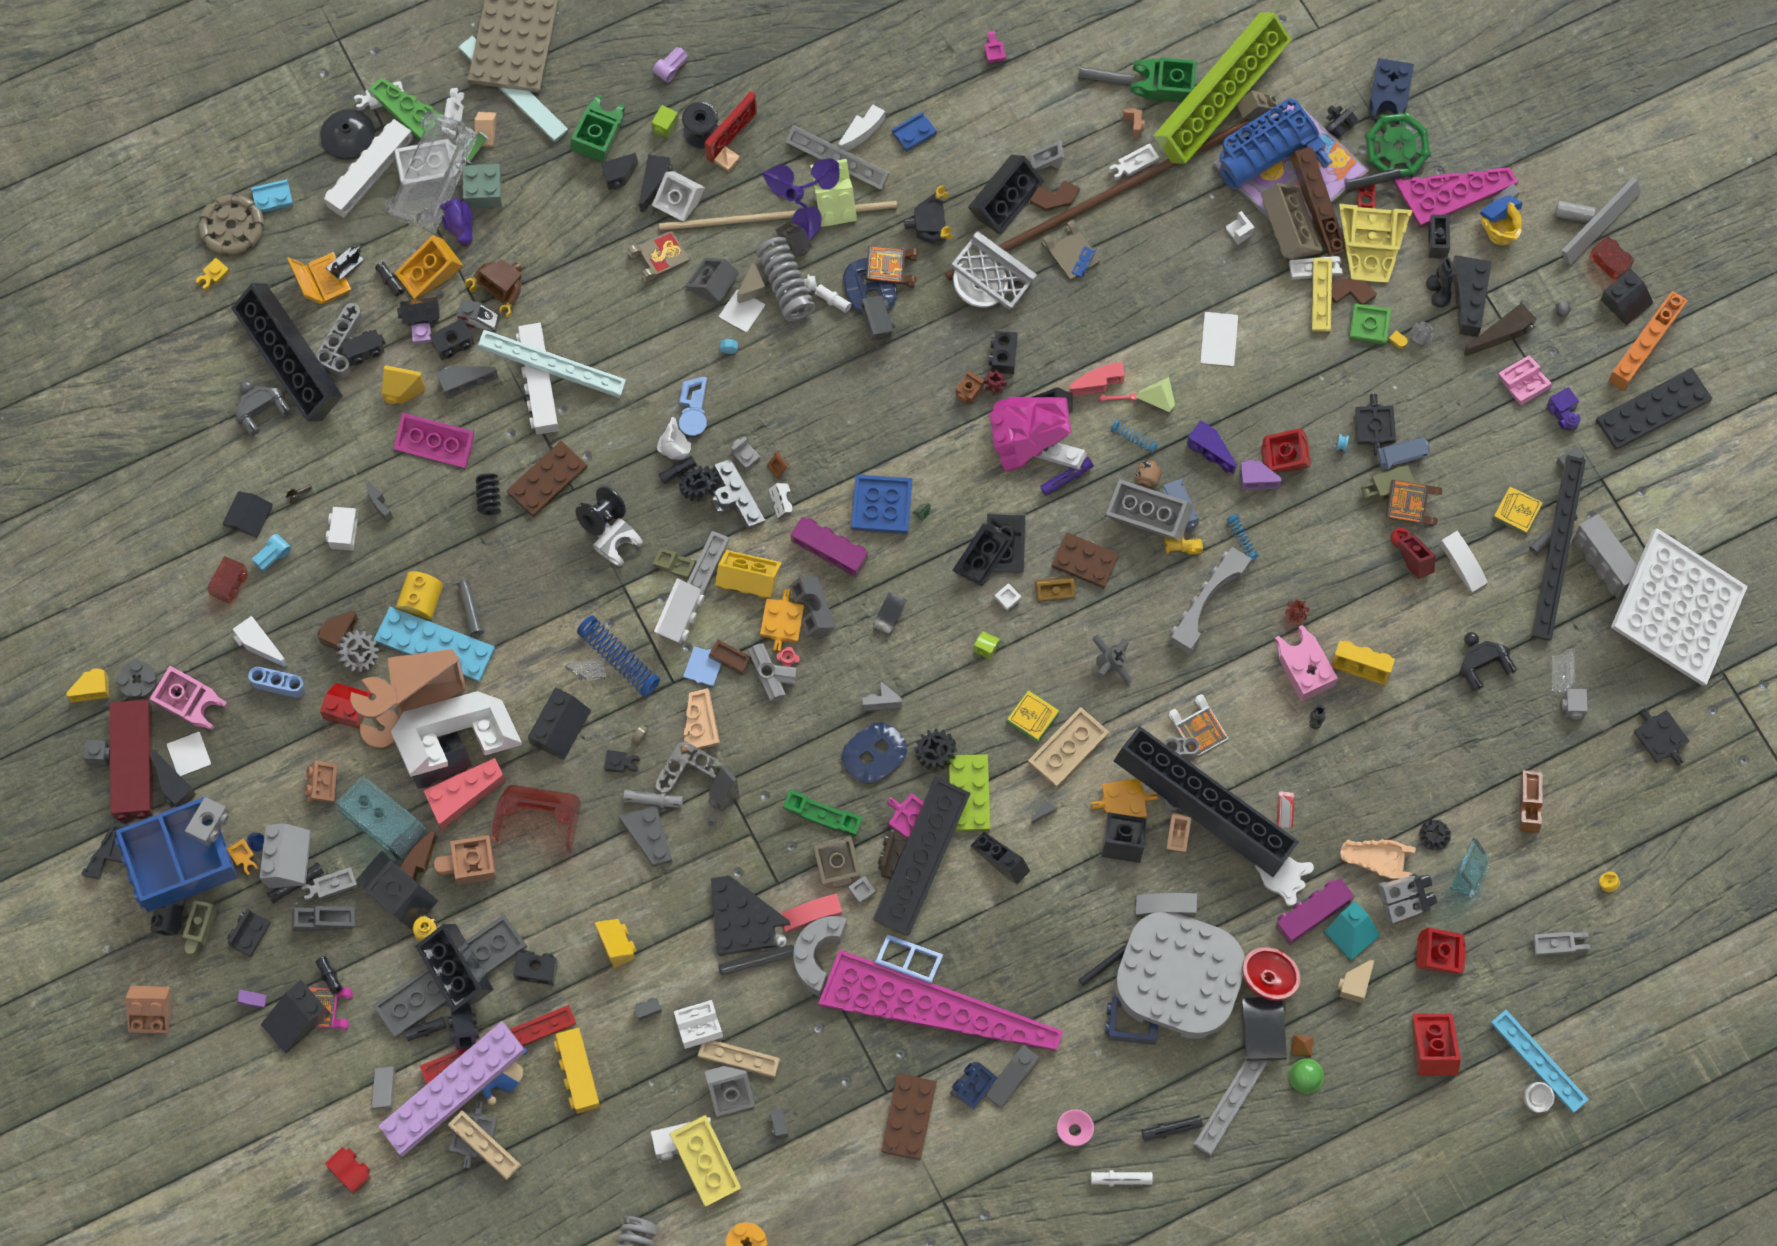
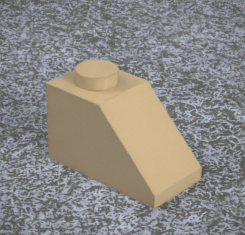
M1369 960L1347 972L1344 979L1340 978L1337 990H1341L1339 997L1363 1003L1374 961Z

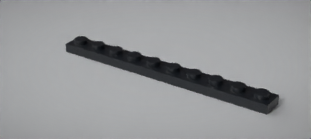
M1567 455L1565 458L1531 637L1547 641L1552 640L1586 459Z

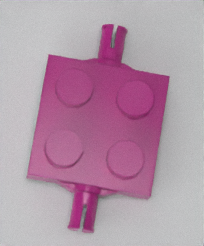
M913 793L901 804L892 797L886 803L895 809L894 816L887 825L906 839H908L923 804V801Z

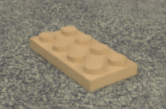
M1080 707L1028 760V763L1057 788L1109 735V731Z

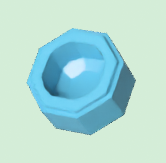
M733 339L722 340L720 351L725 354L737 353L738 342Z

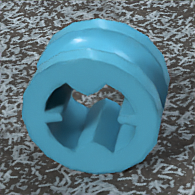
M1339 434L1337 451L1342 449L1343 452H1346L1348 435L1343 437L1342 434Z

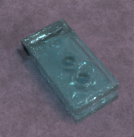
M361 775L336 802L338 812L387 852H390L400 862H403L413 847L429 833L418 819L364 775ZM362 803H368L366 806H361ZM382 815L383 817L376 818L375 816Z

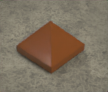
M778 452L775 453L767 464L777 479L789 467Z
M1294 1034L1291 1054L1311 1057L1314 1037Z

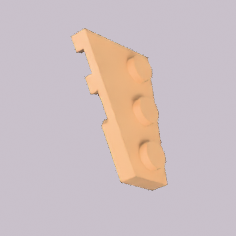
M709 689L689 693L684 741L699 749L719 745L720 740ZM687 745L682 747L683 754L690 752Z

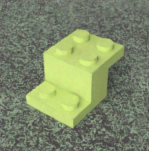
M846 159L837 160L840 178L834 188L823 189L818 183L813 185L816 204L822 216L821 227L857 221L853 187L849 178Z

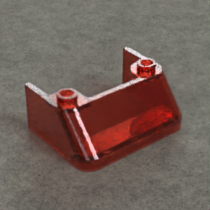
M510 785L505 788L497 803L491 832L494 841L499 842L504 816L514 814L517 807L555 812L556 821L562 825H568L565 845L567 852L572 853L581 807L578 796L571 793Z

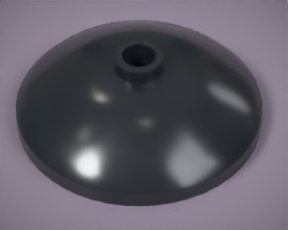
M353 109L340 110L330 115L323 123L320 132L321 142L330 155L345 160L360 157L361 153L371 146L375 138V128L371 119L366 114Z

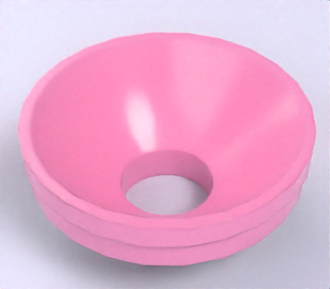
M1077 1109L1065 1112L1059 1118L1057 1124V1132L1060 1139L1065 1144L1074 1147L1087 1143L1094 1131L1091 1117L1086 1112ZM1072 1125L1080 1127L1081 1133L1078 1136H1073L1069 1133V1128Z

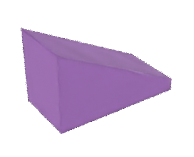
M239 990L237 1002L243 1006L265 1008L266 995Z

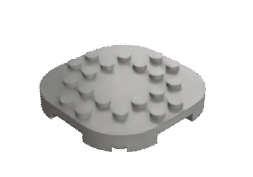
M1163 911L1150 914L1136 924L1130 935L1115 979L1116 997L1119 998L1124 1011L1137 1021L1143 1022V1020L1152 1022L1181 1033L1180 1036L1184 1038H1205L1214 1032L1217 1033L1228 1021L1243 979L1242 965L1245 960L1243 950L1232 935L1218 927L1179 913Z

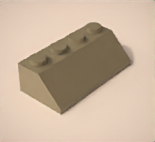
M1275 183L1261 193L1263 205L1269 215L1268 219L1273 226L1274 235L1279 242L1280 251L1284 258L1296 260L1323 251L1299 187Z

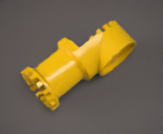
M1183 536L1181 542L1164 537L1166 554L1173 551L1187 552V554L1191 555L1203 552L1201 539L1185 540Z

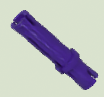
M1090 458L1084 459L1080 466L1081 469L1069 476L1070 473L1077 469L1069 467L1063 473L1041 485L1040 489L1043 494L1047 496L1074 478H1080L1081 474L1094 467ZM1065 478L1064 480L1060 481L1059 483L1055 484L1054 486L1052 485V484L1056 483L1057 481H1059L1060 479Z

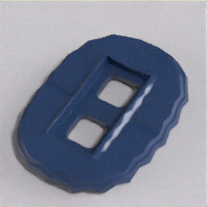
M867 258L859 259L848 265L844 271L843 280L845 293L848 301L852 303V309L862 314L859 305L862 299L867 298L866 292L877 290L878 295L882 296L883 300H887L889 308L894 306L897 299L895 283L874 281L864 284L862 282L861 276L866 275Z
M884 722L873 723L871 726L858 732L844 746L841 754L843 765L856 780L863 783H873L891 773L905 759L907 746L904 738L893 726L887 725ZM880 740L885 741L889 746V749L884 753H880L875 748V744ZM865 752H869L874 758V761L869 765H865L860 759V756Z

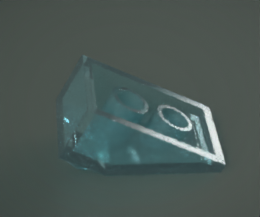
M1474 837L1450 888L1470 898L1473 897L1474 893L1479 894L1483 885L1480 879L1482 875L1486 877L1490 865H1487L1489 861L1488 855Z

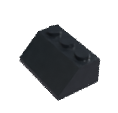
M555 687L528 735L530 744L565 760L591 709L573 695Z
M457 731L438 739L448 761V766L412 776L418 789L426 788L438 780H445L450 775L463 772L472 766Z

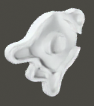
M1288 857L1274 877L1256 865L1255 868L1261 876L1263 885L1271 892L1282 896L1286 904L1291 907L1296 904V893L1305 888V882L1300 877L1311 874L1314 866L1310 862L1299 863Z

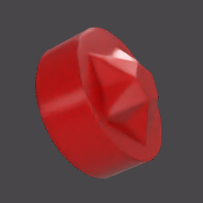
M1397 528L1390 536L1392 544L1399 548L1398 540L1410 536V533L1404 528Z

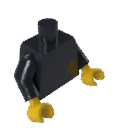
M944 186L937 187L936 193L914 208V217L904 218V228H915L916 237L930 244L946 239L952 240L953 236L949 233L953 232V229L946 226L943 200H941V198L947 199L949 197V193H943L947 188Z

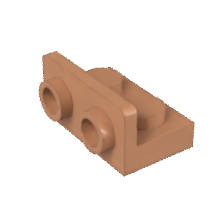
M314 761L307 767L306 778H308V784L304 790V796H307V803H311L313 800L327 803L335 801L337 764Z

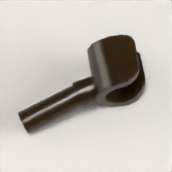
M308 485L298 490L290 488L286 498L291 497L289 503L293 504L299 495L312 489V487Z

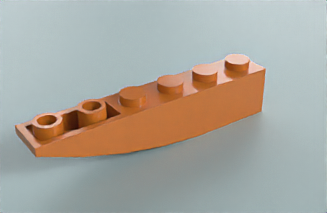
M1674 291L1669 294L1613 370L1609 378L1610 383L1625 391L1688 302L1687 299Z

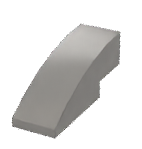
M1157 893L1137 895L1136 916H1148L1164 911L1195 917L1197 894Z

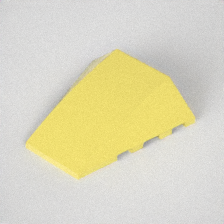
M1339 204L1351 279L1388 283L1413 210H1384L1361 208L1358 205Z

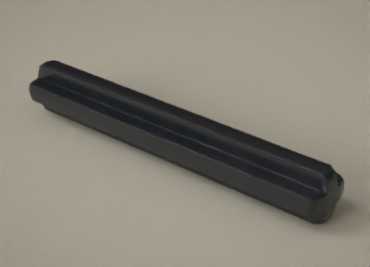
M788 945L721 963L718 965L721 975H726L793 957L794 946Z

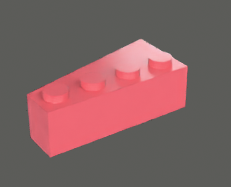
M494 758L424 790V793L443 831L447 828L448 824L454 820L456 821L466 810L474 807L479 800L501 786L505 779Z

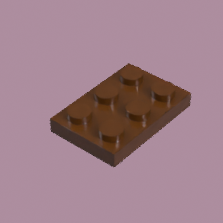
M1066 532L1051 567L1104 589L1119 557V553Z

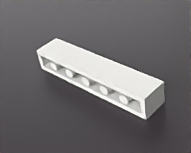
M395 119L388 123L379 137L377 136L373 139L371 146L361 153L356 163L350 165L348 172L338 179L333 189L327 191L324 198L326 206L344 218L395 161L394 149L407 147L413 140L411 130Z
M541 323L518 326L519 333L516 334L518 342L546 351ZM527 365L521 367L523 378H527V383L524 384L525 393L530 395L527 405L528 411H532L533 417L530 418L531 429L535 428L536 435L559 431L550 374Z

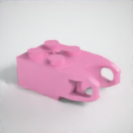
M1303 625L1299 626L1298 629L1301 641L1299 645L1290 646L1280 636L1274 640L1278 649L1279 660L1284 667L1283 670L1301 702L1336 686L1338 680L1316 638Z
M169 666L150 697L153 704L194 726L205 727L213 730L214 726L204 718L205 709L210 705L223 706L225 708L228 705L211 688ZM176 692H177V693H180V692L182 693V694H181L180 696H178V697H176V695H175Z

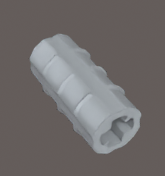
M1558 201L1555 217L1589 223L1594 217L1595 208Z

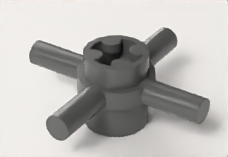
M1099 635L1094 636L1092 640L1102 652L1096 658L1097 666L1100 669L1096 676L1102 679L1107 672L1117 671L1126 684L1130 683L1133 679L1122 666L1126 662V656L1123 651L1128 646V642L1122 640L1117 647L1108 648Z

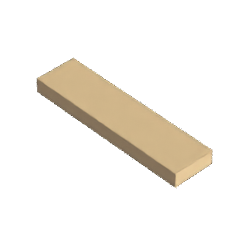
M715 1040L701 1044L698 1054L700 1059L774 1079L780 1063V1058Z
M463 1111L448 1124L451 1130L504 1179L508 1180L521 1166L519 1162Z

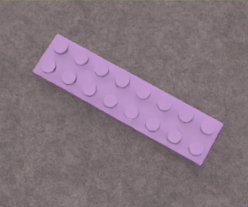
M501 1021L379 1125L380 1129L399 1155L403 1157L527 1051L507 1025Z

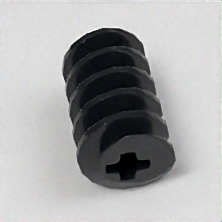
M484 473L475 479L477 484L476 496L478 498L477 511L481 514L497 515L501 513V509L497 508L501 506V502L496 501L500 499V495L496 494L500 492V488L496 487L500 483L498 480H494L498 478L497 474Z

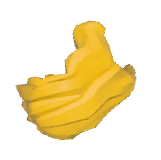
M1508 202L1506 219L1490 222L1481 215V224L1490 240L1496 245L1506 246L1511 244L1520 236L1522 231L1521 215L1512 202Z

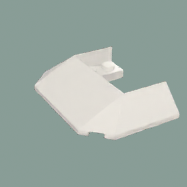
M478 691L405 711L391 731L410 777L448 766V761L437 739L438 736L472 727L484 755L522 745L503 701Z

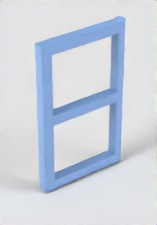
M887 934L875 963L932 983L943 955ZM889 941L911 949L903 968L881 960ZM915 951L937 958L929 977L907 970Z

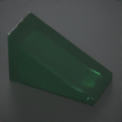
M929 503L920 504L912 512L923 521L930 515L931 505Z

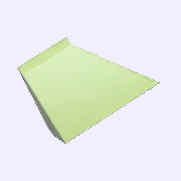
M1169 377L1142 389L1136 395V398L1168 412H1171L1175 407Z

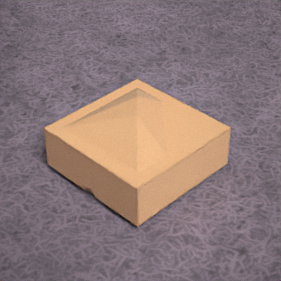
M724 147L714 159V162L730 172L740 160V156Z

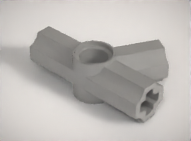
M764 644L752 646L748 649V652L769 701L776 702L786 696L781 684L794 685L797 668L773 665ZM769 670L772 674L765 676L762 674V671Z

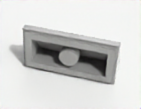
M394 1067L375 1068L372 1108L392 1109L395 1082Z

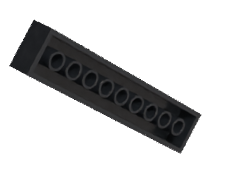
M1141 726L1135 730L1113 760L1121 768L1272 877L1276 875L1299 843L1293 836Z

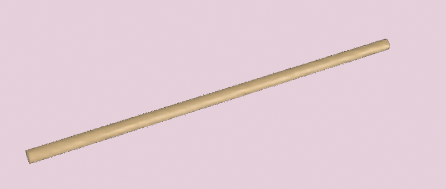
M897 201L855 205L856 212L897 208ZM795 211L659 223V230L793 218Z

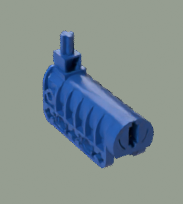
M1287 99L1224 140L1223 150L1219 157L1221 163L1219 175L1228 187L1237 190L1292 155L1295 151L1311 146L1313 147L1316 159L1323 168L1329 167L1333 161L1324 151L1326 144L1319 137L1318 129L1312 119L1295 99ZM1288 104L1289 106H1294V111H1292L1291 109L1285 111L1288 107ZM1272 114H1278L1275 117L1271 118ZM1244 132H1247V133H1248V134H1246L1245 136L1241 137V134H1242V133H1244Z

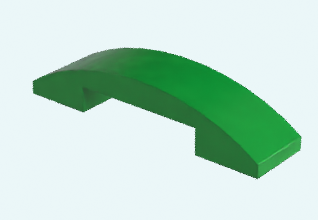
M791 789L783 805L784 809L803 819L855 836L863 818L846 810L842 812L808 799V796Z

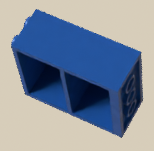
M205 797L116 830L118 837L115 838L118 849L121 850L122 862L128 872H130L127 873L130 884L134 887V897L139 902L140 907H144L147 912L238 878L221 829L218 831L219 836L214 843L212 842L209 847L188 837L185 832ZM207 820L204 826H210L213 820Z

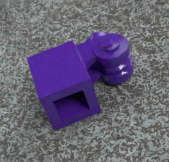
M1567 387L1549 398L1547 408L1552 415L1559 419L1558 424L1563 430H1575L1578 427L1580 415L1576 412L1571 413V411L1577 408L1579 400L1571 389Z

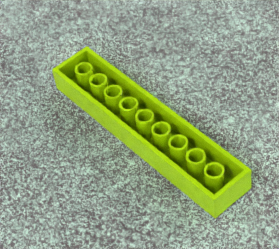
M1260 12L1153 135L1171 163L1186 164L1292 41L1275 12Z

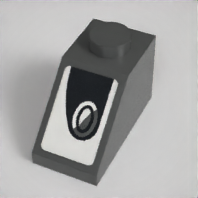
M461 299L457 317L458 321L463 319L467 327L496 332L500 314L480 302Z

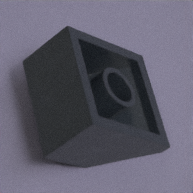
M1632 269L1606 288L1600 299L1625 325H1628L1653 304L1644 281Z
M1108 812L1103 838L1102 857L1140 863L1144 850L1147 818Z

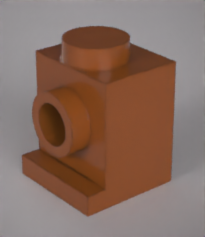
M968 371L956 388L957 398L971 405L983 390L984 380Z

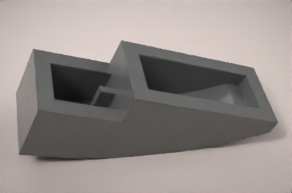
M315 906L314 908L294 907L292 910V931H322L355 927V907Z

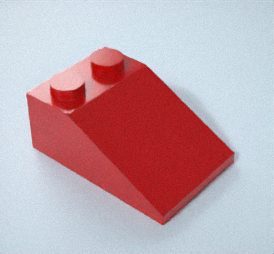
M1413 1014L1412 1022L1417 1074L1458 1075L1461 1057L1453 1015Z

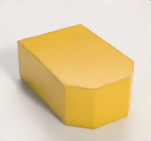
M1395 331L1389 338V342L1399 349H1404L1408 343L1407 338L1398 331Z

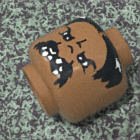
M1154 461L1142 462L1137 468L1135 481L1139 486L1148 489L1155 488L1159 483L1162 471Z

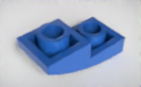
M1511 195L1505 196L1481 210L1480 215L1487 218L1490 222H1498V220L1506 219L1508 202L1515 204L1517 210L1522 208V202Z

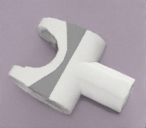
M618 518L612 525L605 523V532L598 536L599 539L593 544V547L606 560L621 567L624 561L618 555L617 548L623 543H630L640 547L643 541L630 525Z

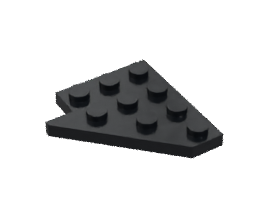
M730 875L711 878L717 954L723 956L777 947L775 927L791 925V922Z

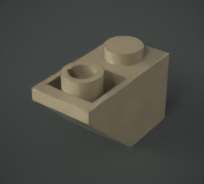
M1250 91L1237 103V107L1244 119L1255 120L1277 106L1278 102L1272 94Z

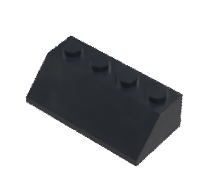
M1011 154L968 208L978 221L996 233L1001 234L1034 195L1037 188L1043 184L1044 180L1024 155Z
M442 924L415 946L452 1012H457L479 1002L494 990L456 924Z

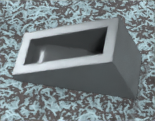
M1044 800L1032 817L1031 823L1034 824L1056 812L1057 807Z

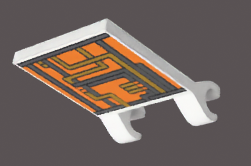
M1202 694L1198 695L1195 699L1196 704L1201 710L1182 720L1176 709L1169 712L1171 721L1175 724L1183 738H1195L1199 741L1200 749L1197 756L1228 740L1227 735ZM1188 745L1191 752L1196 750L1194 746Z

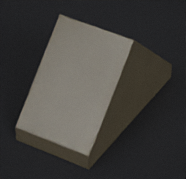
M751 264L737 293V302L739 303L765 295V285L756 264Z

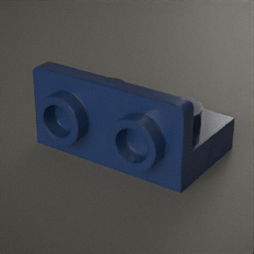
M969 1063L964 1069L963 1076L953 1083L950 1094L958 1097L970 1109H975L997 1077L981 1063Z

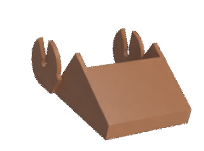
M453 649L388 658L391 685L379 677L362 679L367 689L376 698L369 700L368 697L351 692L350 700L353 709L363 717L375 718L381 726L385 727L383 731H378L377 728L360 723L362 740L368 746L375 749H385L394 744L395 741L391 731L403 712L454 698L466 689L460 659ZM392 707H398V716L390 710Z

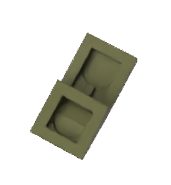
M664 548L659 549L653 561L655 567L688 580L697 563L695 560L679 556L677 552Z

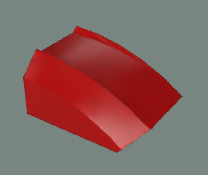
M1298 428L1265 436L1261 446L1263 464L1273 472L1310 468L1309 442L1303 429Z
M1431 927L1421 930L1417 938V959L1415 962L1418 968L1435 972L1463 974L1466 956L1464 935Z

